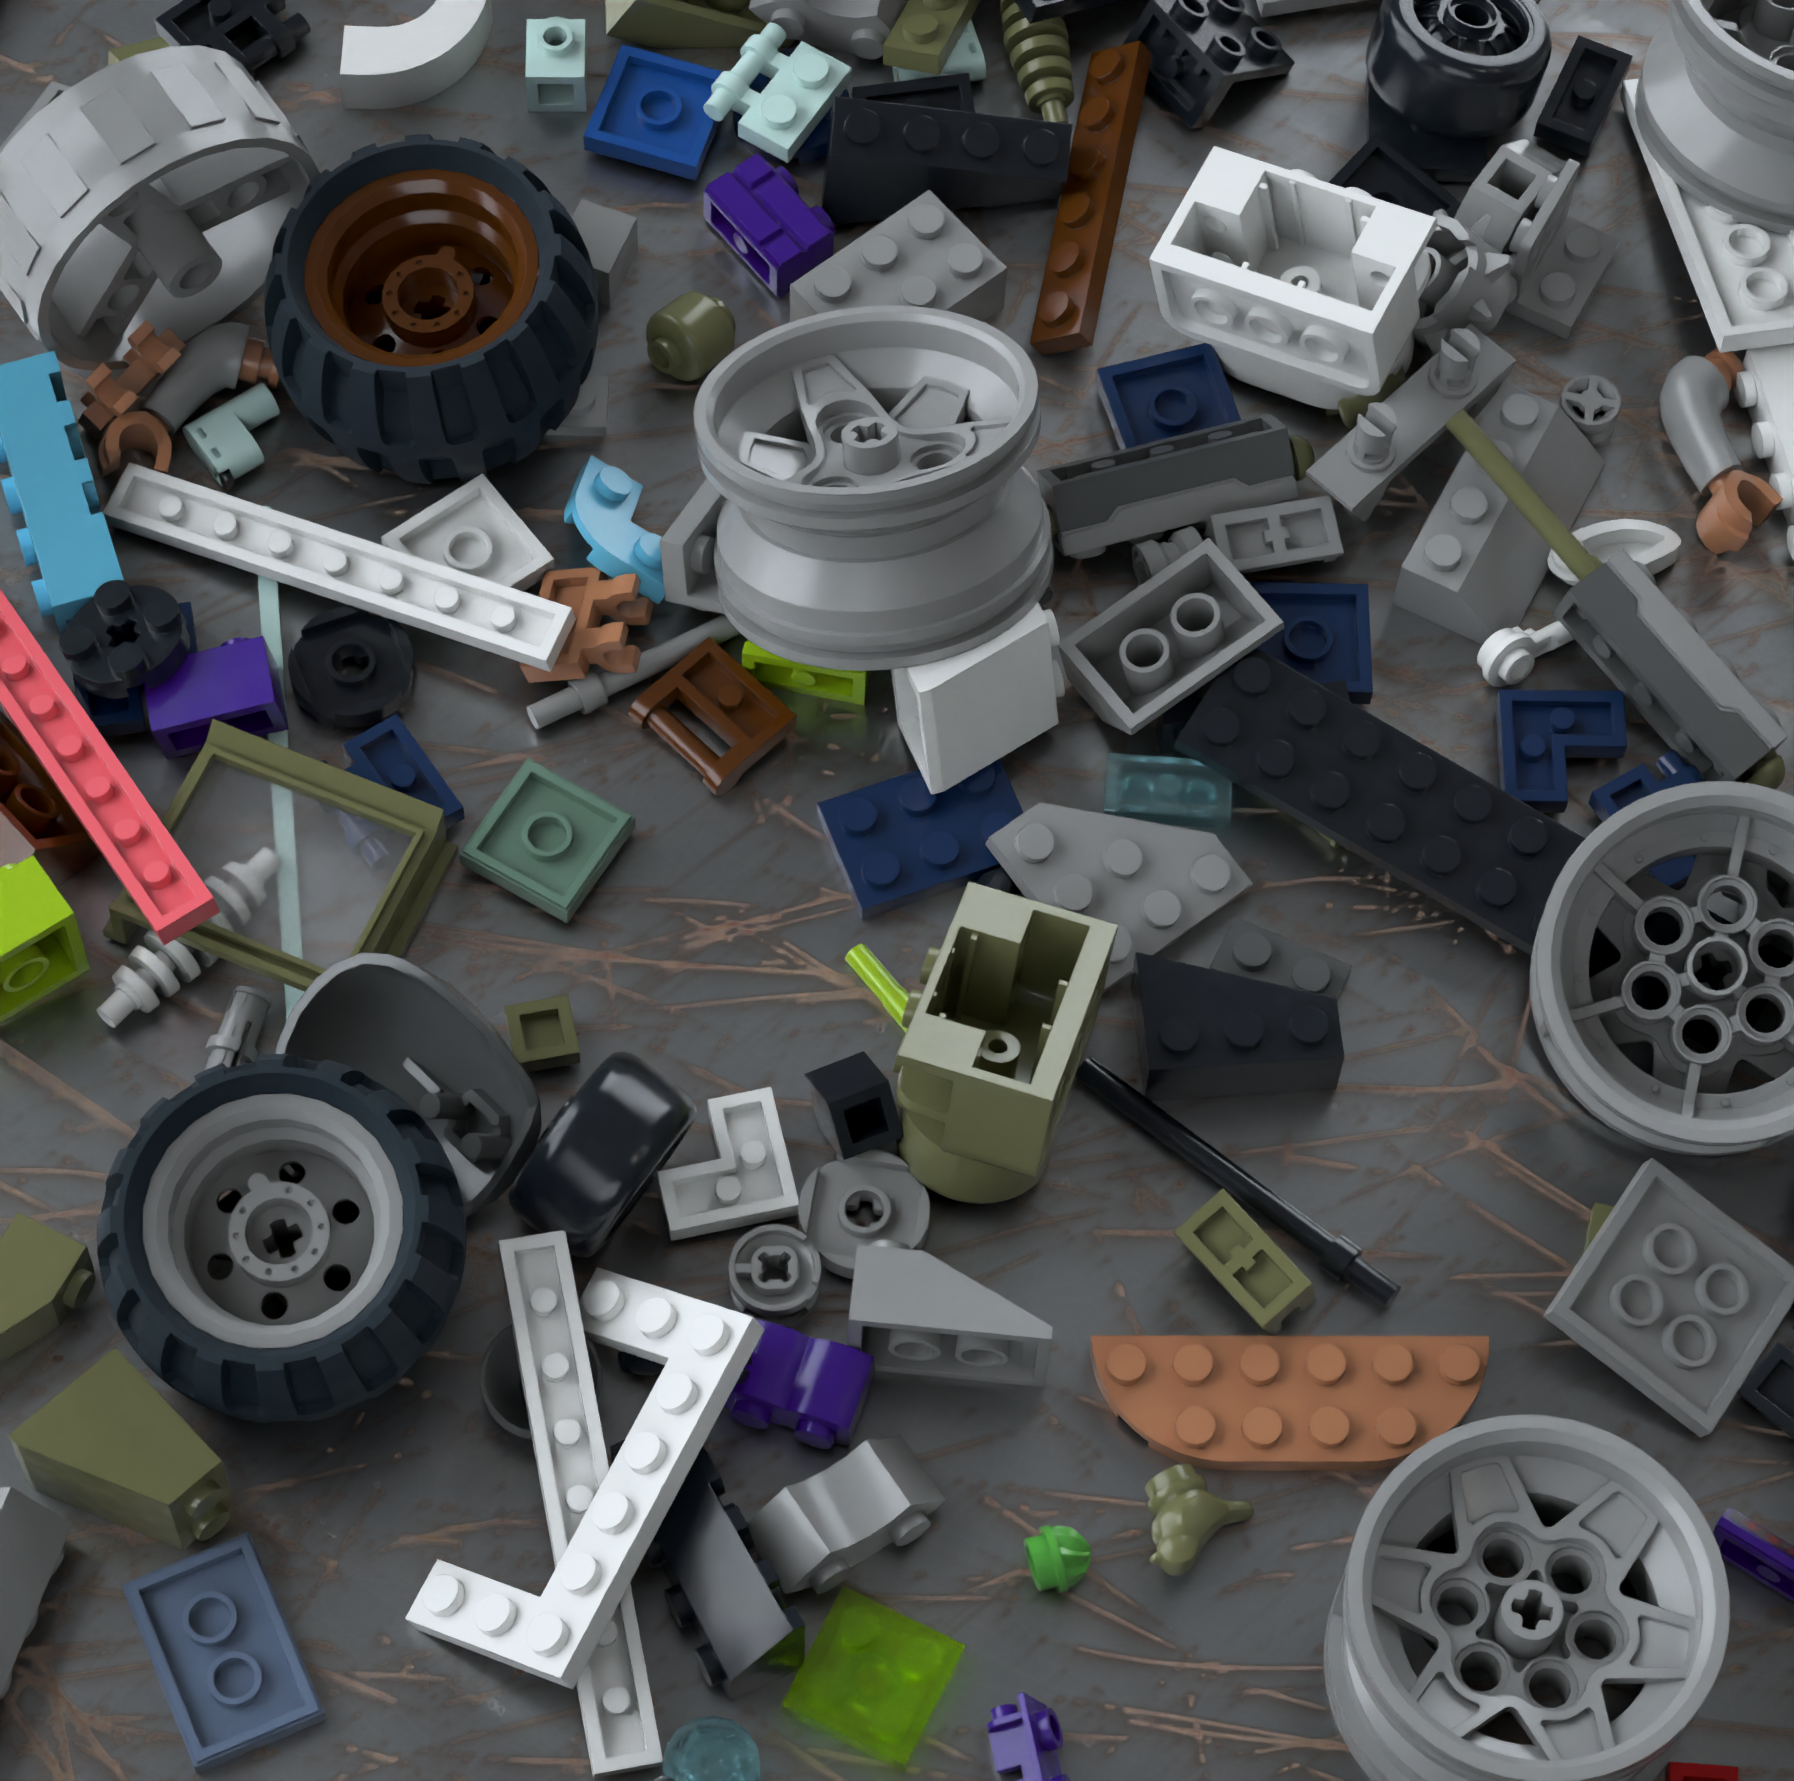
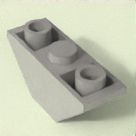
M1526 139L1502 144L1471 184L1454 219L1470 228L1484 215H1490L1492 219L1483 240L1494 247L1500 254L1511 256L1513 252L1509 251V247L1523 218L1533 221L1539 211L1534 205L1545 179L1549 174L1559 177L1567 162Z

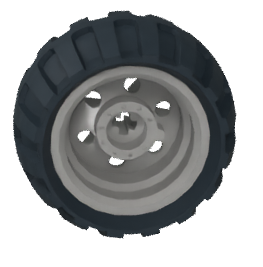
M262 1054L257 1057L256 1062L234 1067H226L222 1063L194 1075L196 1081L191 1086L170 1100L162 1097L140 1119V1128L127 1148H122L118 1151L105 1183V1197L101 1214L97 1220V1254L104 1292L119 1328L142 1361L170 1387L200 1405L235 1418L262 1423L295 1420L309 1422L339 1415V1412L371 1397H378L401 1380V1376L421 1355L426 1354L445 1327L447 1317L460 1289L466 1258V1217L459 1184L442 1145L422 1117L394 1091L369 1078L363 1072L332 1060L319 1062L297 1058L294 1054ZM289 1164H299L304 1167L305 1176L298 1184L282 1182L279 1175L281 1169ZM229 1190L238 1191L242 1195V1199L237 1203L233 1212L224 1213L218 1209L220 1196ZM346 1201L353 1202L359 1208L358 1218L350 1224H342L334 1219ZM291 1233L295 1241L294 1248L296 1253L291 1257L283 1258L279 1252L280 1247L277 1239L282 1235ZM213 1259L233 1261V1270L227 1278L215 1280L209 1275V1265ZM327 1271L349 1272L351 1282L345 1290L333 1291L325 1285L324 1276ZM277 1294L283 1295L287 1300L288 1306L285 1314L279 1319L267 1318L263 1314V1310Z

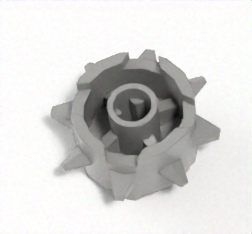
M1443 209L1434 211L1432 217L1437 218V227L1425 247L1426 252L1429 254L1431 274L1426 287L1418 299L1420 316L1412 332L1414 341L1422 347L1431 350L1433 356L1440 351L1441 338L1448 343L1452 329H1464L1471 323L1484 335H1487L1497 325L1506 306L1511 304L1517 295V280L1509 272V268L1512 266V257L1507 254H1500L1494 247L1483 240L1492 219L1488 214L1484 215L1470 228H1467L1457 219L1448 217Z

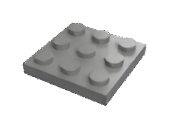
M1651 1158L1641 1165L1543 1317L1701 1438L1713 1431L1794 1303V1266L1661 1163Z

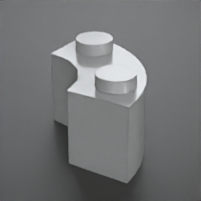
M750 0L749 10L765 23L771 22L781 26L786 32V39H797L824 49L854 53L865 59H877L883 55V44L908 0Z
M899 1435L865 1440L846 1457L826 1470L802 1482L785 1486L747 1523L756 1551L762 1560L768 1558L780 1579V1586L785 1594L797 1592L811 1586L817 1594H821L841 1583L850 1574L851 1567L869 1558L893 1541L897 1546H903L922 1535L931 1524L926 1516L946 1499L905 1440Z

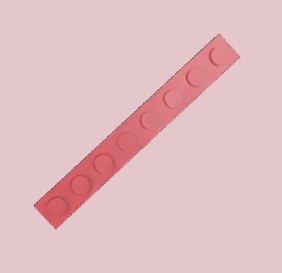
M0 589V704L165 946L220 913L219 907L210 891Z

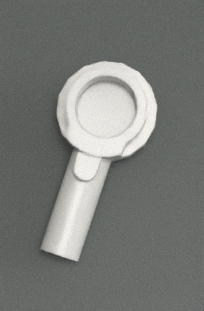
M1559 620L1538 631H1534L1532 628L1523 631L1518 626L1503 628L1493 633L1481 646L1477 655V664L1482 668L1484 679L1493 687L1517 684L1532 670L1535 662L1534 658L1574 640V637Z

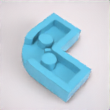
M590 455L576 478L565 507L564 522L575 524L583 538L593 548L586 558L592 565L612 578L624 574L637 573L641 581L638 593L649 597L650 600L659 604L665 597L660 548L662 537L650 533L631 522L643 485L629 478L621 469L609 466Z

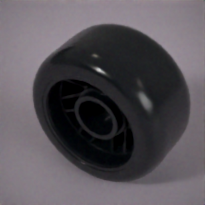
M1383 0L1366 51L1368 77L1374 90L1383 102L1397 115L1415 126L1432 133L1455 138H1482L1496 135L1516 125L1527 114L1535 100L1551 56L1552 37L1550 26L1542 10L1534 0Z
M624 1051L614 1052L599 1065L575 1096L572 1095L539 1138L538 1146L519 1172L510 1189L508 1197L512 1209L522 1220L540 1233L565 1231L569 1253L573 1256L581 1258L593 1256L604 1246L657 1177V1171L663 1169L686 1136L697 1115L694 1101L682 1088L641 1058Z

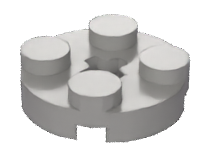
M878 1149L869 1150L846 1160H843L837 1154L835 1161L825 1164L819 1171L817 1167L808 1176L799 1197L798 1225L799 1231L804 1233L814 1249L818 1250L822 1267H826L837 1275L853 1279L857 1244L871 1245L878 1240L900 1241L909 1245L912 1250H921L929 1230V1195L923 1183L921 1187L919 1181L909 1172L910 1166L902 1159ZM860 1201H869L873 1203V1213L882 1215V1218L879 1222H871L869 1227H860L855 1225V1220L847 1217L845 1213L847 1210H857L860 1206Z

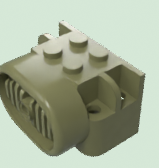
M968 881L942 947L939 948L931 945L928 949L920 976V983L926 985L924 991L912 989L902 1019V1027L908 1028L901 1040L893 1072L899 1074L896 1088L898 1096L896 1104L901 1106L899 1119L903 1130V1138L897 1139L896 1144L901 1159L910 1166L909 1172L920 1183H923L930 1190L953 1200L986 1204L1015 1198L1028 1191L1041 1179L1054 1151L1071 1100L1076 1074L1097 1018L1118 925Z

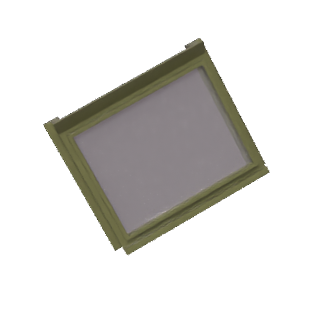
M212 719L202 750L161 820L214 897L220 913L175 940L304 992L331 965L359 953L391 954L402 958L459 852L458 845L446 841L444 809L215 719ZM123 887L116 901L112 900L108 907L110 918L103 928V934L105 937L127 945L138 925L152 931L154 930L125 887Z

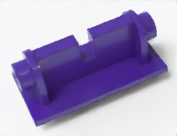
M1021 1692L1017 1694L1021 1711L1018 1712L1016 1704L1000 1705L990 1710L992 1721L986 1727L997 1773L1002 1775L1022 1769L1023 1778L1016 1781H1071L1061 1771L1057 1749L1063 1747V1734L1059 1720L1051 1708H1047V1705Z

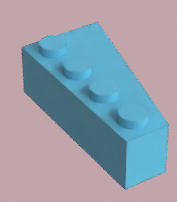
M54 350L0 365V464L7 462L12 476L1 479L10 515L23 512L27 526L26 528L16 530L25 565L29 566L38 563L42 579L31 582L41 617L54 615L59 635L61 636L67 628L66 620L72 619L85 604L94 599L96 590L102 584L112 580H123V576L103 511L100 512L99 509L101 506L88 460L85 458L70 400H67L61 370Z

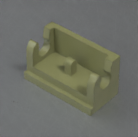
M1224 1188L1174 1231L1176 1237L1263 1330L1266 1328L1271 1334L1278 1333L1282 1329V1320L1292 1310L1297 1308L1298 1311L1304 1312L1316 1301L1312 1282Z

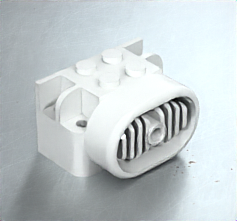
M1214 146L1149 258L1160 312L1164 320L1181 334L1211 344L1215 349L1222 369L1237 380L1314 407L1338 410V402L1342 398L1358 394L1374 396L1379 393L1388 375L1391 373L1396 375L1402 366L1406 374L1414 352V336L1412 331L1420 316L1418 299L1426 287L1431 274L1429 254L1426 252L1425 247L1437 227V218L1374 198L1366 191L1356 187L1343 188L1318 180L1304 170H1287Z

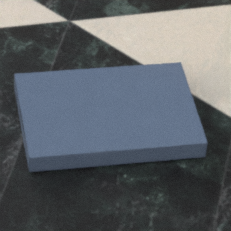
M250 1532L121 1585L197 1774L326 1720L321 1703Z

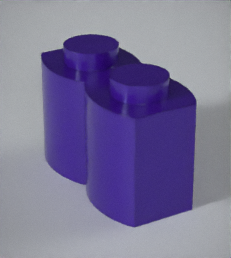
M756 1319L765 1330L751 1354L752 1365L746 1364L744 1369L750 1371L749 1376L745 1382L735 1384L724 1407L731 1410L730 1416L737 1422L756 1429H766L769 1423L787 1426L795 1430L794 1436L798 1440L816 1448L830 1449L833 1443L850 1445L875 1374L874 1357L841 1343L811 1338L791 1328Z

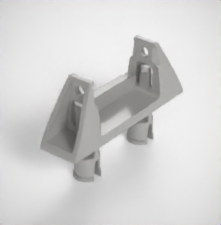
M1471 323L1464 329H1452L1448 343L1441 338L1440 351L1382 403H1369L1365 418L1358 413L1357 426L1306 470L1307 476L1363 522L1370 518L1374 507L1379 504L1388 483L1448 429L1445 426L1446 423L1463 409L1474 420L1493 398L1502 382L1506 380L1514 367L1516 360Z

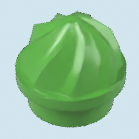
M1042 1526L1039 1528V1535L1024 1539V1548L1033 1580L1039 1592L1054 1587L1059 1593L1068 1591L1069 1587L1077 1584L1085 1576L1090 1565L1091 1547L1083 1536L1072 1527Z

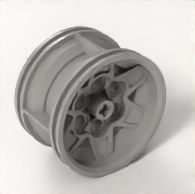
M1706 781L1660 790L1638 799L1617 811L1600 824L1579 845L1555 881L1538 926L1530 964V998L1538 1036L1548 1060L1570 1093L1592 1115L1629 1139L1671 1153L1691 1156H1723L1763 1148L1794 1134V907L1772 909L1767 902V869L1778 874L1794 887V796L1756 784L1733 781ZM1697 855L1686 885L1681 890H1675L1644 873L1666 861ZM1719 891H1728L1735 894L1743 906L1742 918L1733 924H1722L1715 921L1707 909L1708 898ZM1657 912H1665L1672 915L1679 923L1680 938L1670 945H1657L1645 933V919ZM1597 927L1619 952L1620 961L1589 978L1590 950ZM1771 934H1777L1786 938L1793 948L1791 964L1782 968H1774L1764 963L1758 952L1761 938ZM1703 959H1708L1713 968L1724 966L1727 975L1719 982V990L1717 991L1712 990L1708 982L1699 983L1695 977L1702 968ZM1644 976L1658 978L1667 988L1668 999L1665 1006L1657 1010L1641 1008L1632 997L1631 988L1633 982ZM1758 998L1768 999L1775 1003L1781 1015L1778 1029L1769 1033H1762L1753 1029L1747 1022L1745 1015L1748 1003ZM1694 1019H1702L1709 1022L1715 1027L1718 1034V1044L1715 1050L1707 1054H1697L1690 1051L1682 1039L1684 1025ZM1638 1042L1650 1043L1653 1049L1652 1077L1635 1066L1620 1052L1617 1046ZM1739 1061L1747 1062L1773 1079V1081L1753 1089L1724 1094L1734 1067Z
M1507 1415L1474 1421L1451 1429L1431 1439L1412 1452L1390 1473L1369 1502L1357 1528L1346 1568L1333 1600L1324 1641V1674L1330 1706L1342 1738L1355 1760L1372 1781H1656L1663 1773L1680 1744L1686 1728L1695 1718L1713 1687L1723 1662L1730 1624V1594L1726 1569L1719 1546L1707 1520L1695 1501L1661 1464L1633 1444L1598 1427L1572 1419L1548 1415ZM1539 1518L1555 1522L1556 1524L1552 1527H1546ZM1454 1529L1456 1553L1447 1554L1424 1550L1434 1540ZM1496 1556L1504 1558L1512 1564L1516 1575L1510 1578L1494 1576L1486 1569L1483 1560ZM1561 1572L1571 1574L1580 1581L1584 1591L1574 1595L1566 1594L1555 1586L1551 1576ZM1625 1577L1628 1578L1639 1600L1624 1596L1620 1592V1585ZM1445 1604H1456L1469 1614L1471 1623L1464 1626H1453L1440 1616L1437 1608ZM1399 1625L1422 1636L1424 1641L1436 1651L1418 1678L1413 1672L1404 1652ZM1582 1636L1597 1639L1604 1646L1607 1657L1591 1659L1584 1656L1577 1649L1575 1639ZM1469 1668L1481 1669L1490 1676L1494 1688L1483 1692L1473 1690L1462 1680L1460 1672ZM1541 1684L1552 1687L1560 1695L1562 1705L1557 1708H1547L1539 1705L1531 1696L1529 1688ZM1603 1684H1643L1640 1694L1633 1703L1610 1723L1601 1686ZM1510 1712L1517 1725L1526 1732L1534 1745L1505 1742L1477 1732V1730L1500 1714Z

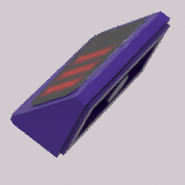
M1728 1508L1712 1532L1719 1546L1722 1559L1794 1603V1546L1740 1512Z

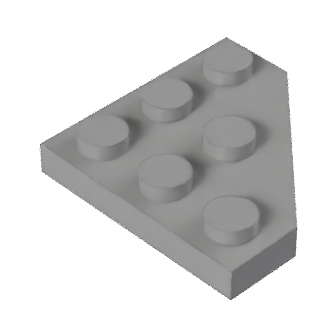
M1038 802L995 832L985 843L1025 898L1118 925L1103 993L1133 972L1136 952L1151 956L1158 955L1242 895L1253 884L1214 833Z

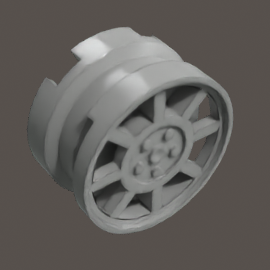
M768 1224L750 1230L737 1241L731 1251L728 1262V1289L734 1309L755 1319L769 1321L788 1328L798 1325L813 1312L821 1292V1259L818 1250L814 1249L804 1233L787 1225ZM798 1311V1313H796L790 1318L779 1320V1317L790 1315ZM752 1312L757 1313L759 1315L772 1317V1320L759 1318Z

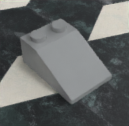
M878 1240L871 1245L857 1244L849 1312L848 1346L873 1356L875 1371L1045 1387L1053 1326L926 1251L912 1250L909 1245L895 1240Z

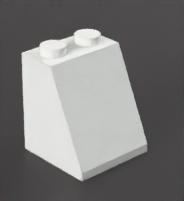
M1037 602L1034 608L1022 620L1003 634L983 645L936 662L891 669L898 725L931 795L946 791L1059 723L1056 698L1065 695V687L1060 667L1056 660H1052L1051 647L1059 646L1060 637L1057 622L1051 609L1042 610Z

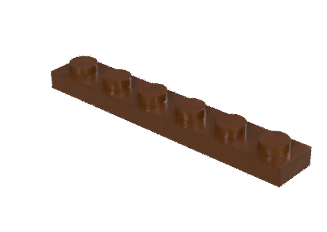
M1140 40L1091 53L1069 155L1067 183L1061 193L1030 344L1042 356L1092 346L1152 58V53Z

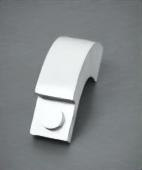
M436 0L418 18L396 26L344 25L340 66L344 109L398 108L426 100L453 85L474 65L487 43L493 19L491 0Z

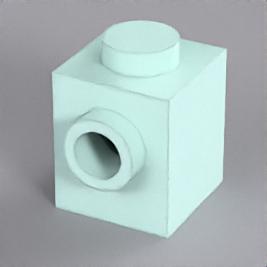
M558 16L546 19H527L525 81L528 112H586V19H567Z

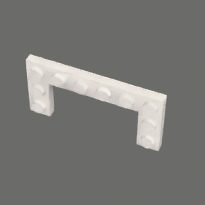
M598 1267L578 1301L584 1335L590 1341L665 1366L541 1597L437 1559L405 1617V1620L421 1632L570 1689H574L765 1330L752 1316Z

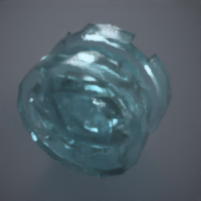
M714 1715L694 1718L679 1727L667 1742L662 1761L663 1776L672 1778L675 1781H760V1760L757 1745L749 1732L732 1719Z

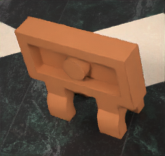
M145 320L128 337L131 348L123 356V359L130 366L114 380L111 376L112 371L102 363L84 381L88 391L80 401L87 409L81 414L78 423L94 439L117 417H121L138 400V396L160 374H164L181 357L182 354L180 352L186 344L169 328L157 337L154 333L155 328Z
M596 567L545 571L538 597L572 607L576 620L551 672L525 663L520 664V668L528 683L586 679L589 665L595 663L605 670L614 673H637L641 651L637 645L625 646L629 630L627 625L649 624L653 608L649 597L637 598L641 582L637 573L624 574L609 580L607 575ZM604 615H609L618 621L604 624L599 628L601 618Z

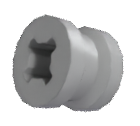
M1582 374L1572 378L1563 388L1559 406L1595 449L1603 447L1611 439L1615 428V421L1621 407L1620 393L1616 386L1608 379L1595 374Z

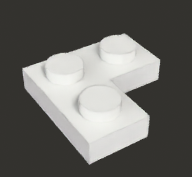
M771 1087L708 1099L707 1110L719 1159L657 1171V1183L671 1241L798 1215L799 1199Z

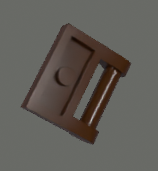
M710 637L644 691L634 701L628 713L629 717L642 729L651 728L700 772L704 776L703 785L717 797H721L729 792L746 770L797 727V715ZM676 699H679L732 748L720 758L667 709L668 706Z

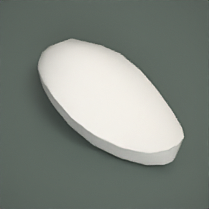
M1624 518L1602 521L1580 528L1572 533L1588 553L1597 557L1602 563H1606L1609 558L1623 548L1633 561H1638L1645 565L1652 575L1674 564L1679 558L1681 538L1677 533L1666 526L1645 520ZM1551 548L1547 559L1550 570L1565 583L1575 586L1580 580Z

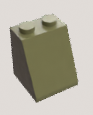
M116 1347L8 1435L25 1479L35 1491L181 1550L187 1548L196 1539L205 1541L213 1537L227 1523L231 1515L229 1511L235 1507L222 1460Z

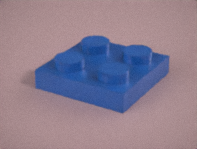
M621 44L584 133V150L696 181L720 122L711 119L704 112L703 106L713 94L711 91L712 84L723 71Z

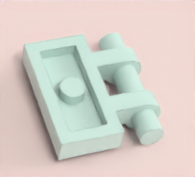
M770 22L759 35H751L741 47V58L732 70L722 72L711 86L713 94L704 104L703 109L715 121H722L730 110L741 114L743 117L738 122V137L788 163L832 107L835 96L839 97L849 85L852 67L803 41L800 42L790 57L778 51V48L787 37L786 32L778 24ZM759 73L772 79L761 94L749 88V85Z

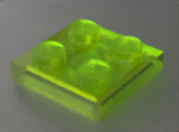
M843 1586L781 1704V1712L905 1772L965 1654L966 1645Z

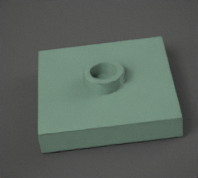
M527 758L460 851V864L568 924L636 827L635 816Z

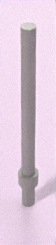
M726 614L641 653L637 673L624 674L604 670L596 674L593 670H590L587 673L586 679L568 680V688L527 706L528 716L534 727L540 729L578 710L583 714L589 713L608 703V696L676 665L708 637L717 644H721L741 633L730 623Z

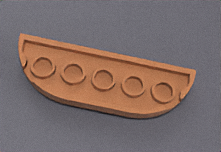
M1091 1335L1090 1353L1099 1389L1117 1418L1121 1417L1135 1432L1147 1440L1148 1447L1174 1461L1189 1463L1193 1467L1224 1471H1364L1398 1466L1412 1452L1431 1439L1456 1428L1463 1418H1466L1479 1394L1486 1373L1489 1357V1336Z

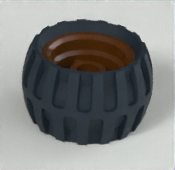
M430 134L405 136V141L381 147H377L373 143L352 152L350 160L341 164L330 172L325 169L308 185L297 209L291 207L276 236L272 261L266 275L264 314L268 343L280 379L297 409L319 435L335 444L351 460L377 473H380L383 469L397 473L403 480L408 482L432 484L433 479L460 477L461 481L465 482L476 478L480 474H484L486 477L487 470L498 467L510 460L513 464L521 461L535 451L539 440L550 429L556 431L568 416L579 396L580 384L582 385L587 379L592 366L598 337V292L591 259L576 224L565 207L551 195L546 185L533 172L510 156L504 160L498 157L485 144L460 137L458 142L436 140ZM484 274L493 277L492 281L488 284L480 285ZM378 293L381 295V303L374 305L368 304V302L375 295H377Z

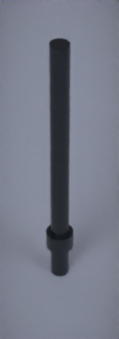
M1091 1056L1087 1057L1079 1066L1076 1074L1077 1079L1320 1259L1318 1266L1339 1282L1346 1278L1385 1308L1396 1298L1401 1286L1361 1257L1363 1250L1342 1234L1337 1238L1332 1236Z

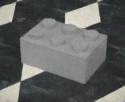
M928 190L790 284V322L835 310L883 305L934 308L966 315L984 322L1004 308L1007 267Z

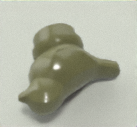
M1182 1463L1161 1471L1150 1479L1145 1486V1492L1150 1499L1148 1502L1149 1510L1156 1516L1152 1522L1151 1535L1152 1541L1157 1548L1149 1560L1152 1564L1159 1565L1168 1575L1177 1577L1187 1573L1197 1562L1200 1550L1218 1529L1226 1524L1252 1518L1254 1510L1251 1503L1248 1501H1227L1208 1492L1205 1478L1197 1475L1192 1464Z

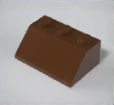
M0 711V867L11 863L18 864L34 855L57 888L102 853L18 729Z

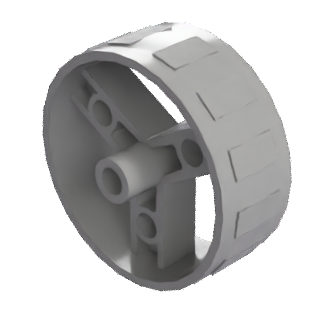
M193 45L169 46L136 54L100 69L65 90L36 113L0 153V290L35 339L41 342L48 352L55 350L58 361L71 368L95 371L102 363L110 370L128 368L130 365L123 359V356L131 348L128 337L145 320L155 328L154 333L157 337L169 328L187 345L195 336L210 326L226 323L265 291L266 275L272 261L273 246L279 229L291 207L295 209L299 207L308 185L320 172L299 134L259 81L255 82L243 64L225 51Z

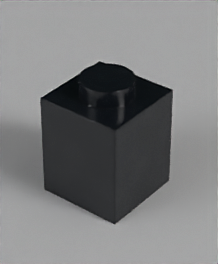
M864 1051L804 1074L819 1129L843 1160L903 1138V1130L889 1080Z

